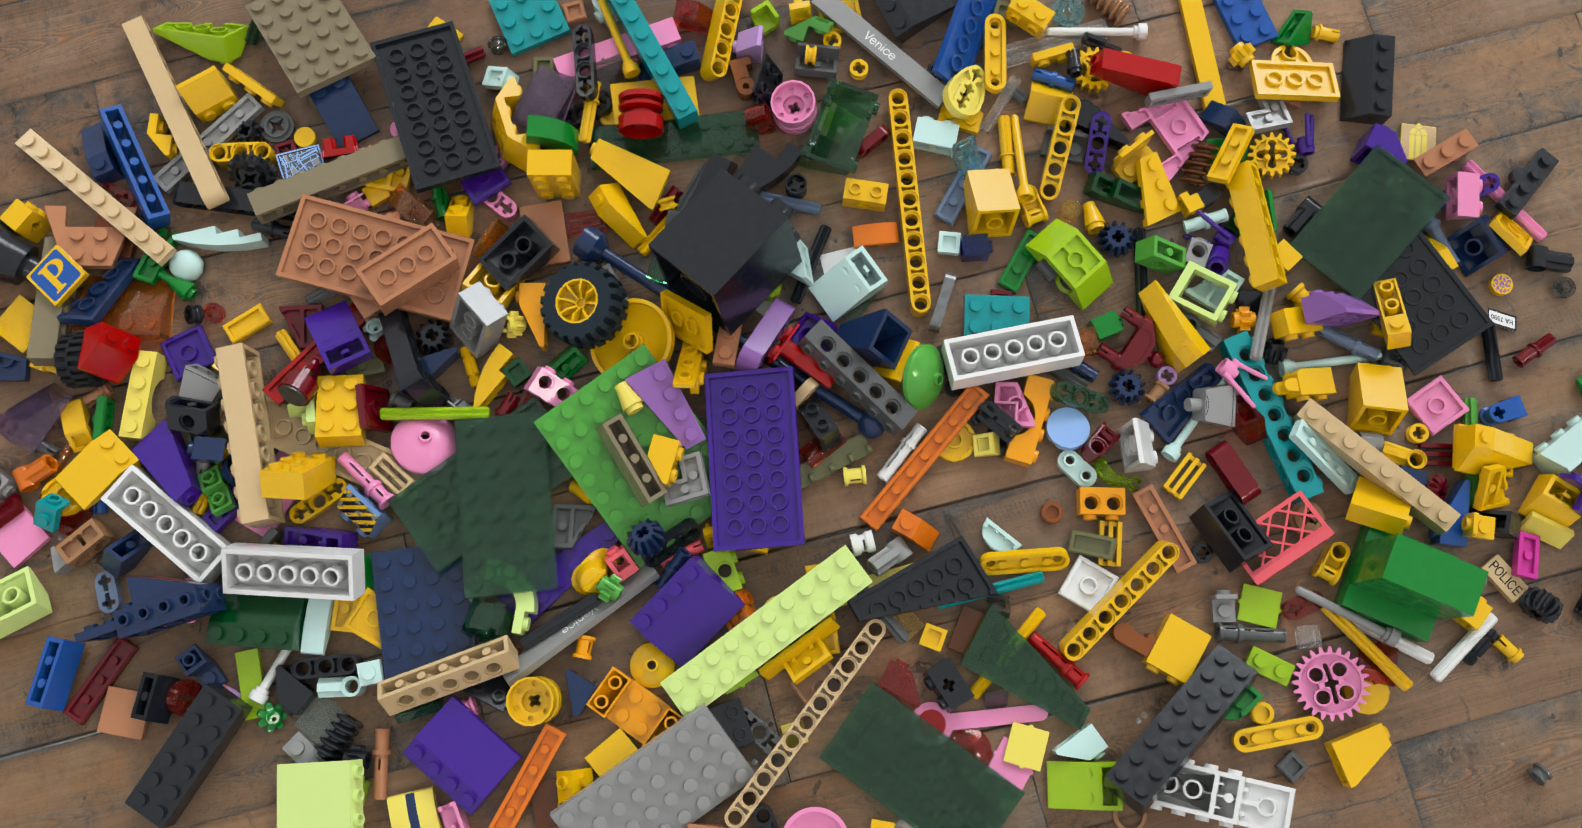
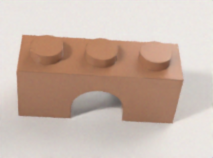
M1465 128L1414 158L1403 169L1414 185H1417L1446 165H1451L1466 156L1479 145L1468 129Z

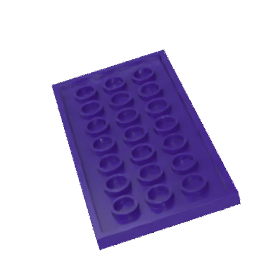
M793 366L704 374L714 552L805 545Z

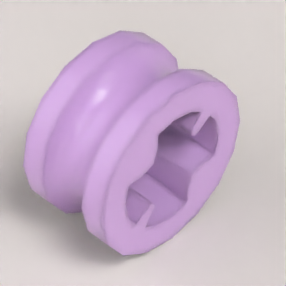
M1164 366L1156 372L1155 380H1160L1171 386L1177 380V372L1173 367ZM1164 372L1167 375H1171V378L1168 380L1169 382L1164 378L1162 379L1161 376Z

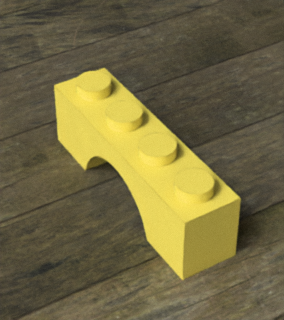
M139 350L138 359L131 369L119 437L140 442L155 428L156 421L152 414V397L157 384L165 377L168 361L164 355L158 352Z

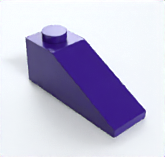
M284 526L283 545L357 549L358 532L332 528Z

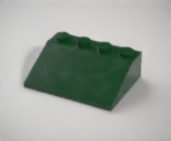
M225 594L224 600L227 610L211 615L208 622L205 644L301 651L303 625L309 598Z

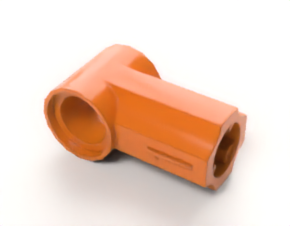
M44 454L31 464L14 469L12 474L20 492L29 493L41 487L40 482L58 471L59 463L50 454Z

